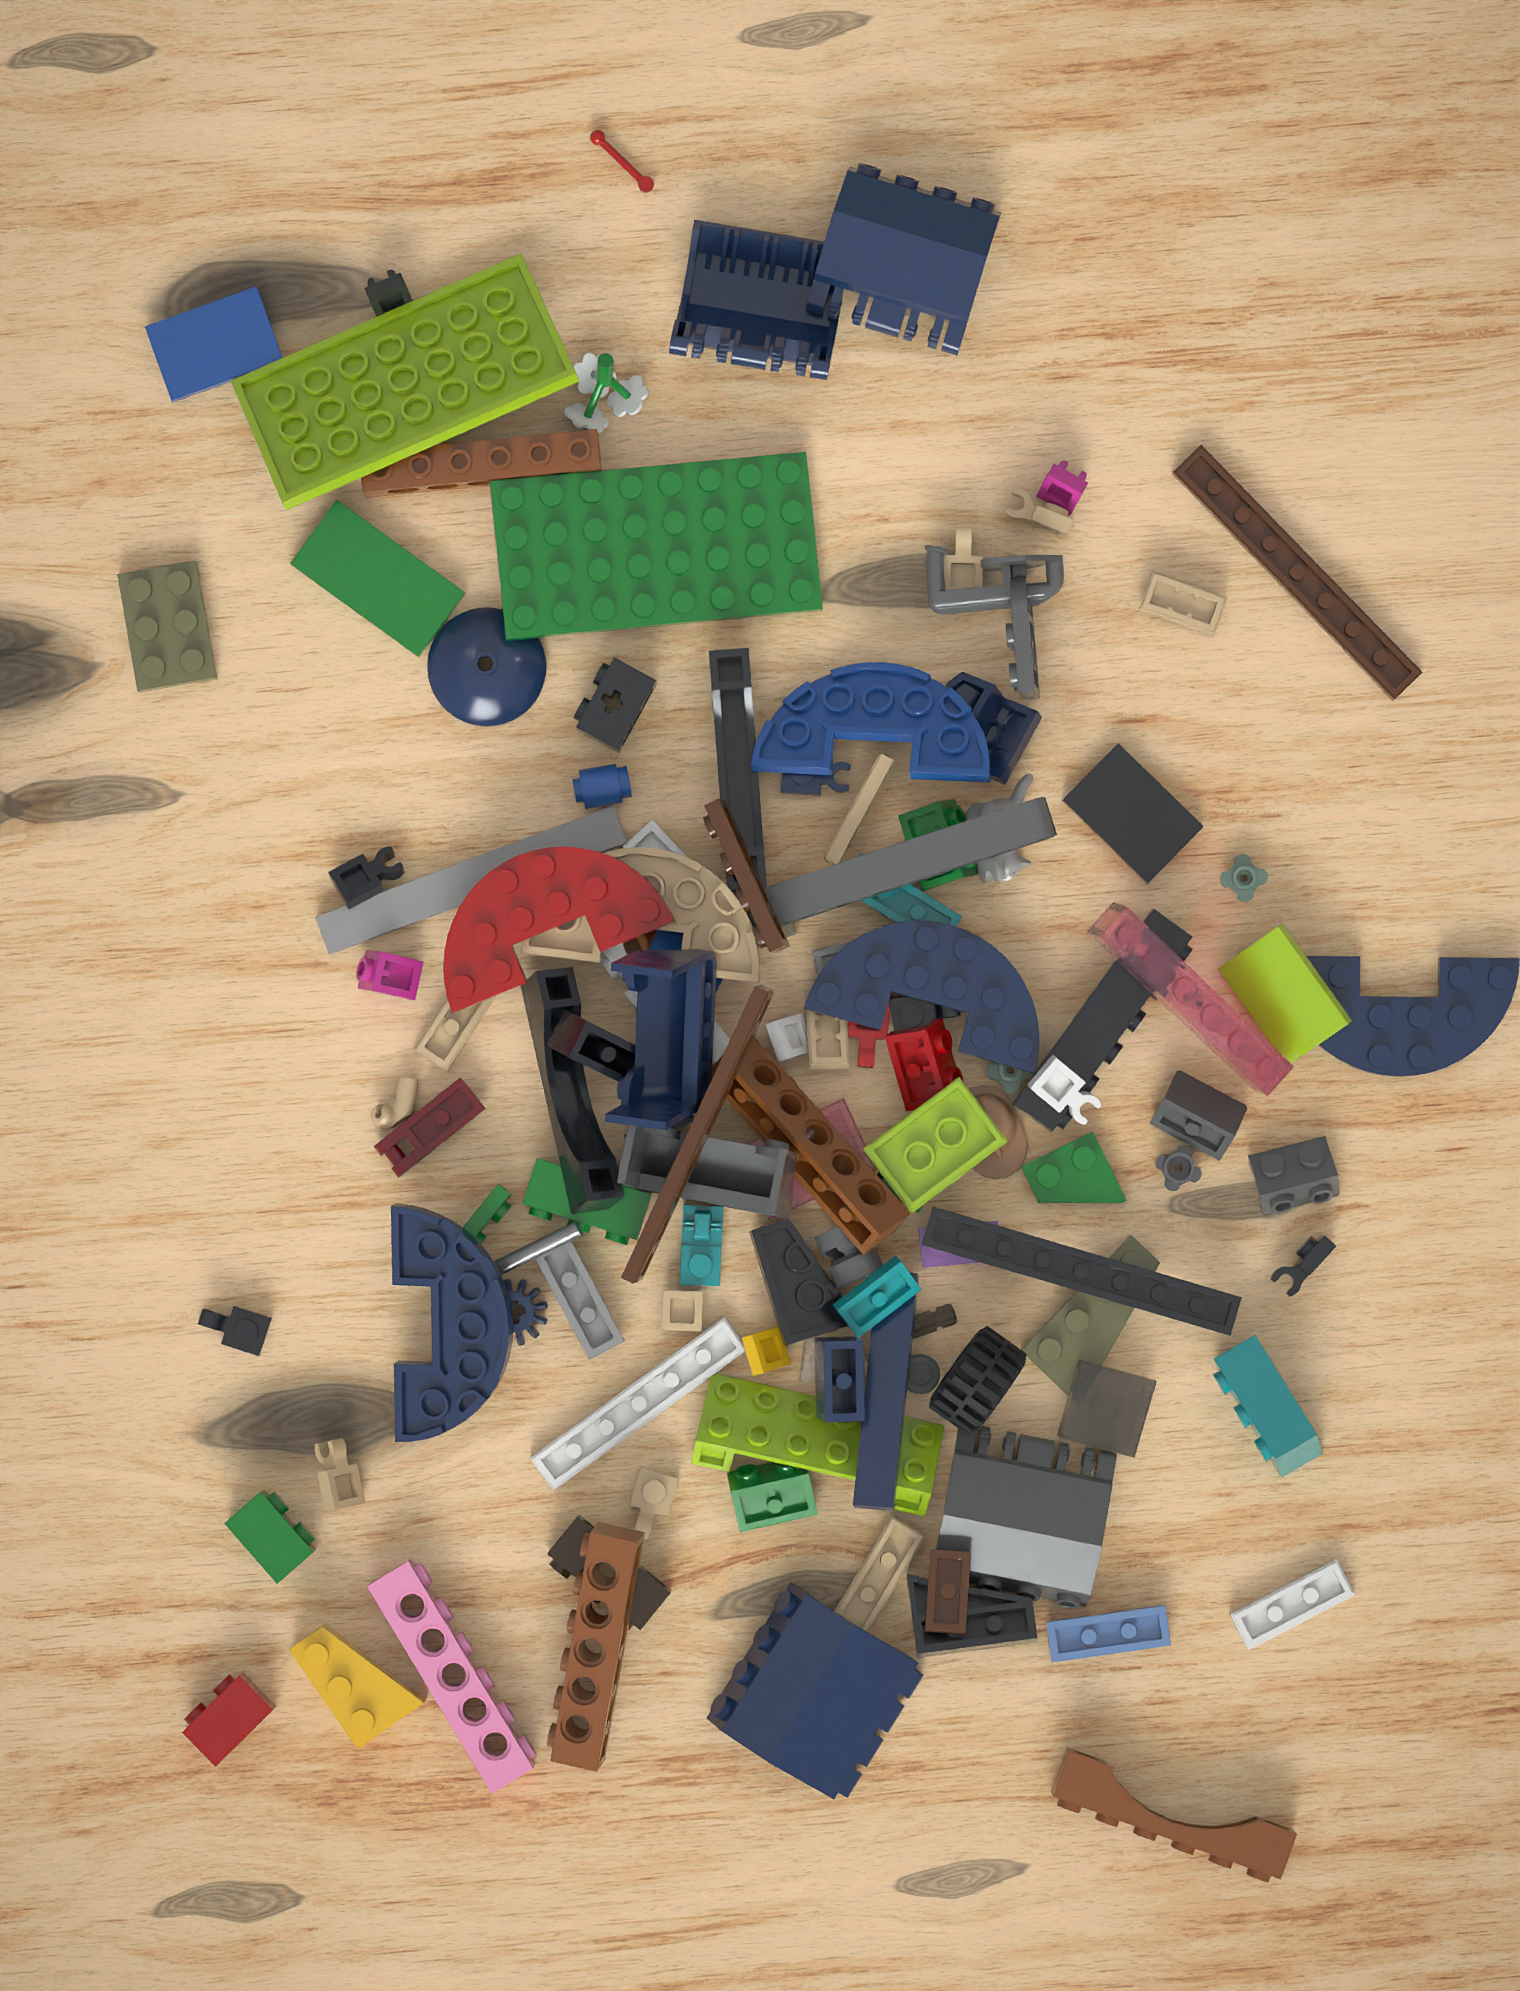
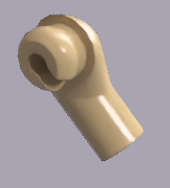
M399 1077L396 1097L382 1105L378 1104L372 1110L371 1117L376 1125L384 1129L393 1128L411 1117L414 1110L418 1079Z

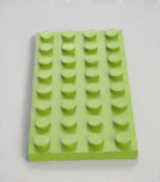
M521 253L231 380L285 510H289L579 382L573 364Z

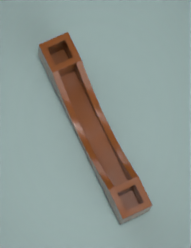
M1068 1747L1051 1791L1053 1797L1059 1799L1057 1805L1064 1809L1080 1813L1082 1807L1097 1812L1096 1820L1114 1827H1118L1119 1821L1135 1826L1133 1833L1138 1836L1155 1841L1157 1835L1172 1840V1848L1193 1855L1195 1849L1210 1854L1208 1859L1210 1862L1231 1869L1233 1862L1248 1868L1247 1875L1264 1882H1269L1271 1876L1281 1880L1297 1836L1293 1829L1257 1816L1221 1825H1196L1169 1819L1147 1808L1131 1796L1115 1778L1104 1760Z

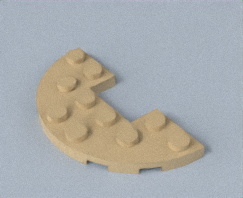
M633 847L604 852V854L612 856L636 870L661 894L676 922L657 930L683 933L681 949L713 951L717 962L716 978L759 983L760 955L758 943L752 930L751 920L747 912L742 908L736 894L714 872L686 856L667 850ZM586 916L523 941L520 953L601 963L602 952L599 951Z

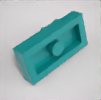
M683 1205L680 1285L720 1286L722 1206Z
M895 1255L865 1278L861 1284L855 1286L848 1294L838 1299L833 1306L854 1335L859 1338L922 1289L901 1260Z

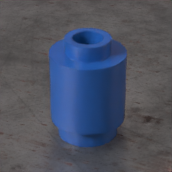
M616 764L581 769L579 770L580 778L572 779L576 803L584 801L585 809L623 803L622 799L632 797L627 766L617 767Z

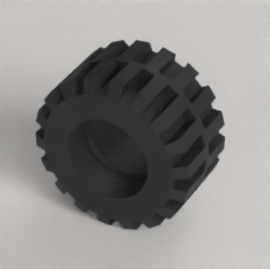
M989 1326L980 1329L958 1356L932 1394L929 1408L969 1436L977 1432L1020 1374L1025 1365L1027 1354Z

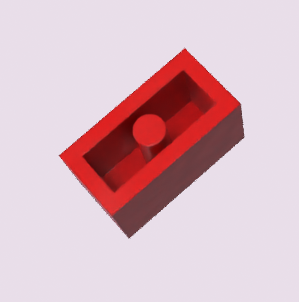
M244 1673L240 1674L236 1679L229 1674L213 1690L218 1697L207 1708L201 1702L184 1719L189 1726L182 1733L215 1767L277 1707Z

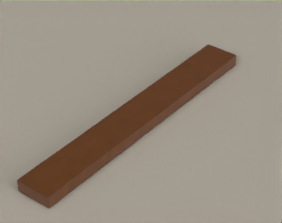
M1202 445L1172 472V475L1392 701L1423 673Z
M763 985L754 987L621 1276L622 1279L632 1284L643 1280L771 1002L774 990Z

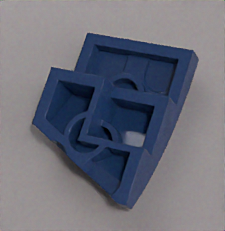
M961 672L950 680L945 687L948 689L951 687L972 709V713L983 730L987 742L991 779L1006 785L1042 716L1035 709L1004 698L995 684Z

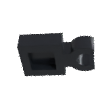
M391 846L380 849L375 859L370 862L367 861L364 854H361L328 872L330 880L348 909L383 892L380 881L384 879L396 880L405 873L401 862L391 867L385 866L388 860L395 857Z

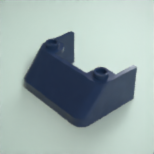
M701 949L634 951L611 963V971L622 972V980L627 983L628 989L638 993L635 1067L620 1078L617 1096L621 1100V1105L605 1114V1122L667 1130L698 1111L712 1080L717 968L716 956L713 951Z

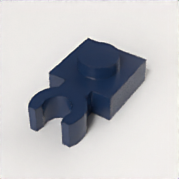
M847 762L834 763L832 775L782 773L781 793L820 796L821 785H828L830 789L838 793L848 792L849 785L836 783L834 775L839 770L850 771L851 765Z

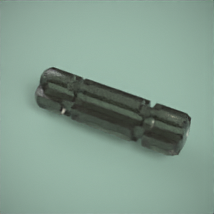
M945 1304L936 1307L934 1312L928 1310L916 1314L913 1339L935 1332L937 1327L942 1326L944 1329L957 1323V1316L953 1306Z

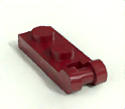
M460 1077L384 1137L374 1148L380 1156L386 1155L393 1164L392 1171L400 1178L486 1108ZM405 1137L415 1148L407 1156L397 1145Z

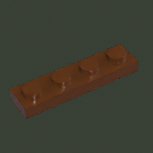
M717 799L704 805L708 815L703 817L705 826L713 839L718 837L724 849V852L719 854L721 862L728 875L735 874L740 885V888L736 890V895L744 911L751 910L757 924L752 927L759 946L762 949L767 947L770 953H777L790 947L726 800Z

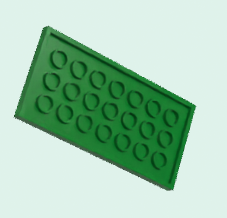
M806 452L489 482L506 641L822 611L823 609Z

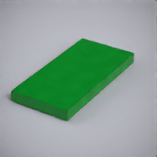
M338 500L335 501L290 563L291 566L418 658H420L466 595L460 588Z

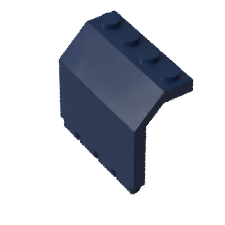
M791 1582L786 1591L778 1596L774 1610L766 1623L755 1633L753 1644L744 1658L735 1665L730 1681L723 1692L714 1699L706 1719L720 1731L768 1763L828 1797L835 1799L839 1793L848 1798L862 1776V1773L854 1768L857 1762L865 1767L869 1765L884 1740L875 1734L878 1728L887 1733L890 1731L905 1707L904 1704L896 1700L897 1697L901 1694L909 1699L924 1674L915 1669L919 1663L912 1657L845 1619L819 1602L804 1589Z

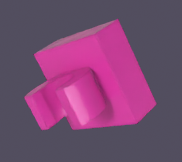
M1064 460L1059 465H1052L1036 497L1066 509L1068 515L1071 516L1088 485V482L1085 481L1087 473L1082 470L1077 477L1065 470L1068 462Z

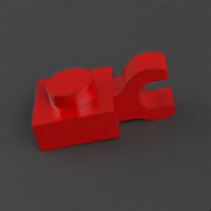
M890 999L881 1030L848 1022V1038L859 1039L857 1067L873 1068L875 1040H885V1036L888 1034Z

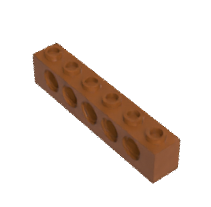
M597 429L434 445L361 477L362 492L366 498L486 487L490 486V481L602 471Z
M754 1036L726 1099L764 1143L766 1139L790 1144L789 1150L796 1153L794 1177L858 1250L865 1255L893 1235L911 1213ZM722 1056L719 1058V1060L712 1068V1078L716 1072V1069L721 1061Z
M598 1522L590 1533L584 1534L580 1549V1556L586 1557L584 1571H578L573 1589V1594L579 1596L577 1610H571L567 1623V1633L572 1634L570 1648L565 1647L560 1663V1671L566 1672L564 1685L558 1686L553 1708L559 1710L557 1724H551L547 1738V1747L552 1748L551 1762L597 1772L605 1761L645 1532ZM606 1562L611 1564L615 1569L616 1576L607 1577L603 1575L599 1569V1563ZM597 1600L605 1603L609 1609V1615L598 1614L592 1607V1601ZM594 1639L598 1641L602 1647V1653L591 1652L587 1648L585 1640ZM579 1677L591 1679L595 1684L596 1690L587 1691L583 1689L579 1683ZM580 1715L584 1717L589 1724V1728L581 1729L577 1727L572 1720V1716Z

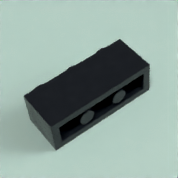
M564 1010L547 1046L618 1082L622 1076H625L630 1069L635 1067V1044Z

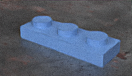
M1165 1605L1045 1621L1051 1662L1171 1646Z

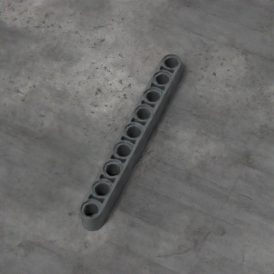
M1039 797L764 888L781 926H785L1057 836V832L1046 798ZM751 910L747 911L752 926L757 925Z

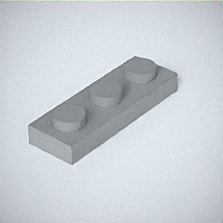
M572 1241L536 1258L589 1360L625 1341Z

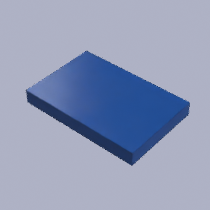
M257 286L145 326L173 403L229 383L231 380L283 358Z

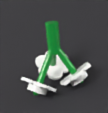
M586 353L582 356V363H576L573 367L579 378L578 391L582 394L591 393V398L587 406L581 403L567 406L564 414L573 420L572 423L577 429H597L598 433H601L603 428L608 426L609 421L603 417L602 411L596 408L599 398L606 396L609 386H611L615 391L608 396L607 404L614 409V414L618 417H622L626 413L635 415L641 410L643 400L649 393L648 389L644 386V379L639 375H634L628 381L620 380L618 382L616 374L613 372L614 359L610 354L603 353L595 357L592 353Z

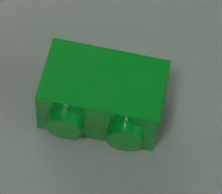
M262 1490L224 1524L278 1584L316 1551V1548L311 1544L316 1538L302 1522L295 1525L285 1514L289 1507L276 1492L273 1491L269 1495L265 1490Z

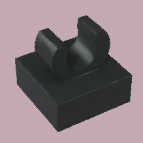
M390 269L387 271L389 278L375 283L373 278L368 279V287L364 289L376 317L413 301L401 272L396 274L394 270Z

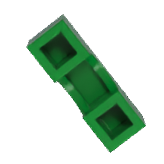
M537 1158L522 1204L531 1206L528 1213L530 1215L551 1221L553 1214L568 1218L567 1225L577 1221L583 1232L589 1233L591 1226L606 1230L605 1239L628 1245L629 1238L634 1240L639 1238L652 1194L622 1185L624 1197L611 1208L571 1214L561 1166Z

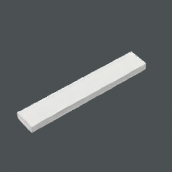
M722 1318L530 1459L554 1491L744 1353L743 1342L726 1318Z

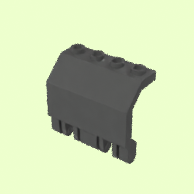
M981 1427L976 1453H973L976 1432L968 1436L958 1429L936 1550L971 1552L969 1584L977 1585L978 1589L1013 1592L1019 1596L1032 1598V1601H1038L1040 1598L1056 1601L1058 1606L1067 1609H1077L1079 1606L1086 1607L1092 1593L1101 1554L1117 1453L1099 1450L1094 1477H1092L1091 1470L1095 1451L1093 1448H1085L1080 1462L1081 1471L1080 1474L1065 1471L1070 1454L1068 1443L1060 1442L1055 1469H1052L1055 1441L1021 1434L1016 1460L1013 1461L1012 1456L1016 1433L1007 1431L1002 1444V1458L986 1455L991 1441V1428Z

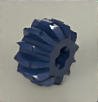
M505 1279L504 1283L510 1301L516 1300L518 1301L517 1306L522 1304L525 1308V1314L519 1317L520 1323L513 1324V1332H516L518 1345H525L523 1330L526 1329L533 1338H537L540 1333L531 1323L534 1321L543 1325L547 1324L548 1319L544 1316L535 1315V1310L547 1308L548 1303L547 1301L537 1304L532 1302V1299L541 1292L538 1287L532 1289L528 1295L524 1294L527 1280L521 1279L518 1283L517 1292H513L511 1280Z

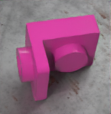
M366 950L364 957L360 959L357 966L358 989L415 1000L423 961L381 951Z

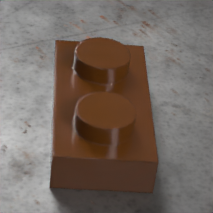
M930 1549L925 1632L966 1634L971 1552Z

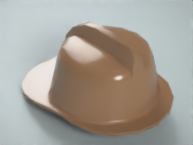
M984 1085L972 1087L969 1091L1008 1141L976 1165L973 1170L984 1177L992 1179L1009 1177L1020 1169L1026 1159L1028 1145L1024 1130L1012 1103L1003 1092L995 1087Z

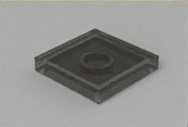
M1079 1359L1057 1436L1135 1458L1157 1381L1152 1378Z

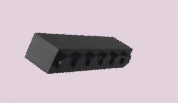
M1152 909L1027 1084L1048 1059L1054 1055L1086 1082L1079 1092H1091L1100 1079L1094 1073L1103 1061L1110 1065L1118 1055L1123 1045L1117 1041L1126 1029L1133 1033L1147 1014L1141 1010L1142 1006L1149 997L1157 1000L1170 982L1164 977L1173 964L1180 968L1193 950V948L1187 945L1193 936L1155 909ZM1026 1084L1012 1105L1050 1132H1053L1056 1126L1063 1130L1072 1119L1069 1105L1067 1104L1059 1113Z

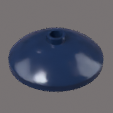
M489 607L471 609L449 620L434 638L427 661L429 683L442 707L455 718L465 723L482 727L503 725L525 714L536 702L543 689L547 669L546 656L540 639L506 641L502 609ZM483 657H488L493 661V666L488 671H481L478 668V662Z

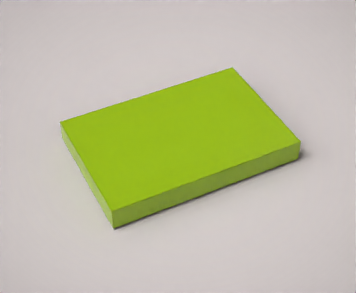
M1283 923L1218 969L1287 1066L1352 1022L1349 1015Z
M958 1077L863 1150L912 1214L1008 1141L960 1077Z

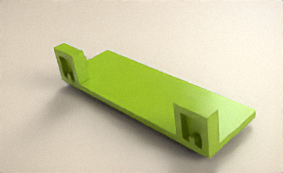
M715 1373L709 1380L691 1464L730 1472L733 1455L736 1453L855 1480L862 1421L823 1422L816 1418V1396ZM904 1416L895 1510L925 1517L932 1493L944 1433L943 1425Z

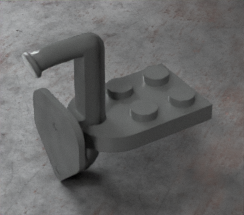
M926 545V577L930 608L933 612L941 615L1011 609L1013 623L1006 624L1008 648L1010 647L1011 651H1015L1016 663H1009L1011 687H1014V691L1018 690L1024 699L1040 698L1032 606L1044 603L1060 591L1064 582L1063 555L1026 554L981 560V567L984 571H1002L1003 585L945 590L944 555L948 554V550L933 545ZM1046 566L1047 582L1029 583L1027 569Z

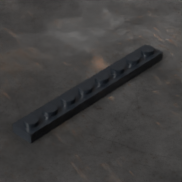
M934 1206L932 1207L921 1244L1231 1336L1242 1298Z

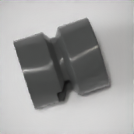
M839 1227L814 1237L822 1256L831 1259L832 1263L828 1270L837 1288L869 1275L883 1265L876 1247L863 1255Z

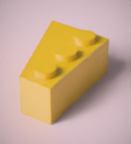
M326 1623L289 1649L357 1749L426 1701L424 1696L414 1691L388 1669L379 1665L367 1656L364 1651Z

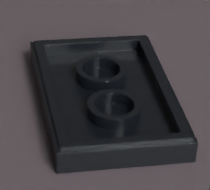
M1119 743L1062 800L1147 884L1204 827Z

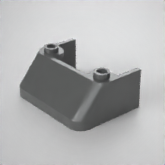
M628 1125L617 1183L633 1189L659 1194L687 1133L671 1129V1127L667 1130ZM708 1137L680 1198L789 1219L793 1198L796 1153L789 1150V1143L766 1139L765 1146H753Z

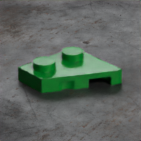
M1093 1132L1021 1166L1038 1203H1123L1127 1201Z

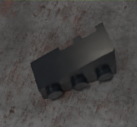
M907 1574L906 1579L917 1658L1037 1642L1032 1598L973 1587L968 1588L966 1634L925 1632L928 1579Z

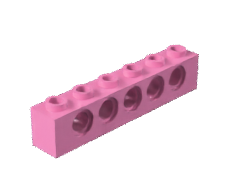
M410 1559L370 1583L367 1587L491 1793H494L532 1770L535 1765L532 1758L537 1756L536 1752L525 1735L518 1738L511 1726L516 1721L514 1715L504 1700L497 1703L490 1689L495 1687V1684L484 1666L479 1669L476 1668L469 1656L474 1653V1649L465 1634L460 1632L456 1635L449 1623V1620L454 1618L444 1599L441 1597L435 1600L428 1586L433 1584V1581L422 1563L415 1566ZM416 1594L422 1598L424 1610L421 1614L412 1616L404 1611L402 1601L406 1595ZM435 1628L443 1633L445 1643L441 1649L431 1650L425 1646L423 1634L426 1630ZM450 1663L460 1664L466 1673L465 1680L460 1684L449 1683L443 1673L446 1665ZM476 1697L485 1703L486 1714L483 1717L474 1719L466 1714L464 1704L469 1698ZM499 1732L505 1736L507 1748L503 1752L493 1753L487 1749L485 1737L489 1733Z

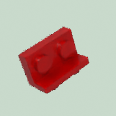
M942 1018L934 1019L926 1026L892 1031L885 1036L906 1111L916 1110L958 1077L963 1081L962 1072L956 1066L952 1053V1037L945 1028Z

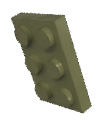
M196 560L117 574L137 691L141 693L217 679Z

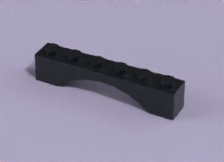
M749 648L709 651L720 799L726 800L763 886L767 887L758 772H753L751 768L756 738ZM726 872V884L733 892H736L740 888L735 874L728 875Z
M573 967L535 971L527 979L528 983L521 985V991L571 1214L607 1210L624 1197L622 1184L617 1183L619 1170L616 1157L608 1147L593 1111L584 1065L547 1046L564 1010L581 1017V1001Z

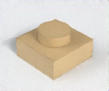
M663 1290L662 1330L702 1332L703 1291Z

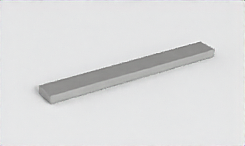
M613 805L383 891L351 909L343 906L315 918L328 953L331 955L459 907L467 894L485 875L503 862L520 854L547 847L562 846L579 847L603 853L625 845L627 839Z

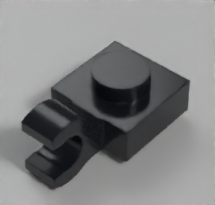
M907 996L890 999L894 1031L926 1026L934 1019L961 1016L958 1010L930 1004Z
M1321 1235L1317 1240L1310 1236L1296 1251L1300 1258L1294 1266L1277 1268L1272 1273L1270 1280L1275 1283L1280 1276L1284 1274L1289 1275L1293 1283L1285 1294L1289 1297L1295 1295L1300 1290L1303 1281L1313 1273L1334 1250L1336 1245L1325 1235Z
M233 1306L230 1317L204 1308L202 1309L198 1325L224 1332L222 1345L260 1356L272 1318L237 1306Z

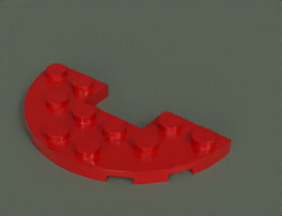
M565 846L547 847L520 854L503 862L485 875L467 894L451 923L447 935L443 962L444 985L451 1011L456 1013L528 983L513 945L573 920L586 916L600 952L676 921L670 908L655 887L636 870L612 856L594 850Z

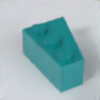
M1256 1335L1214 1359L1218 1370L1213 1374L1214 1379L1224 1395L1229 1392L1232 1393L1238 1404L1233 1407L1244 1428L1252 1427L1258 1438L1254 1440L1258 1451L1265 1462L1268 1460L1272 1461L1281 1478L1323 1454L1315 1430Z

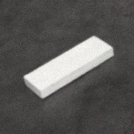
M1335 1558L1229 1614L1247 1649L1250 1650L1355 1596V1593L1338 1560Z

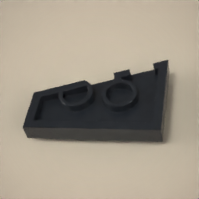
M789 1219L749 1231L784 1346L848 1326L833 1306L838 1299L842 1298L841 1292L835 1283L829 1279L817 1262L816 1256Z

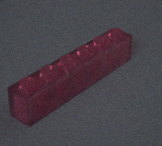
M1113 902L1086 931L1252 1090L1269 1096L1294 1068L1280 1052L1127 906Z

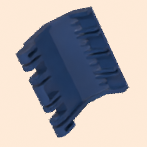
M859 163L857 169L850 167L847 170L833 211L805 310L822 315L831 285H833L835 289L827 316L836 319L842 306L841 300L844 290L860 293L857 305L854 307L851 316L852 324L861 325L868 299L873 297L865 328L898 338L907 308H909L911 313L903 340L911 342L918 329L917 322L920 312L935 316L936 319L928 336L927 347L937 348L944 322L948 320L949 324L941 351L958 356L986 259L1002 212L994 210V203L973 197L971 203L956 199L957 192L944 187L935 186L933 192L919 188V181L911 177L897 174L895 180L880 176L881 169L868 164Z
M694 219L683 293L677 319H675L672 330L669 354L686 357L688 347L692 345V358L700 359L704 348L716 349L717 362L726 363L728 352H732V365L765 370L769 358L772 359L770 371L779 372L783 361L796 363L795 370L798 376L805 377L807 365H810V378L827 380L840 312L836 319L827 316L835 286L831 285L822 315L805 310L825 241Z

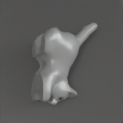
M1026 774L1017 782L1010 798L972 804L965 815L966 821L1022 803L1033 781V775ZM1013 850L980 861L977 864V868L983 883L990 882L992 877L995 881L1000 882L1002 880H1011L1022 868L1030 866L1031 862L1022 858L1017 850Z

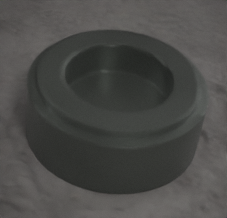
M912 1355L907 1390L915 1394L929 1393L939 1383V1366L928 1355Z

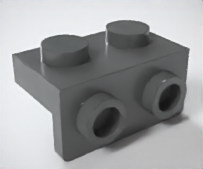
M1326 1136L1248 1155L1249 1166L1259 1194L1261 1211L1264 1215L1285 1213L1293 1207L1309 1203H1324L1340 1194L1338 1173Z

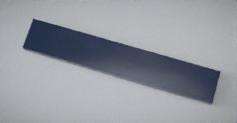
M910 1273L917 1284H919L918 1273ZM918 1293L872 1327L864 1396L865 1421H862L853 1497L854 1508L895 1510Z

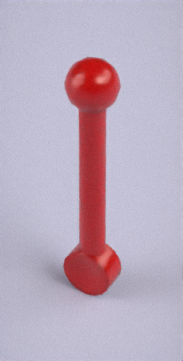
M594 130L590 134V141L594 145H600L638 182L640 191L644 193L652 191L654 187L652 178L649 176L643 177L605 140L606 137L603 131Z

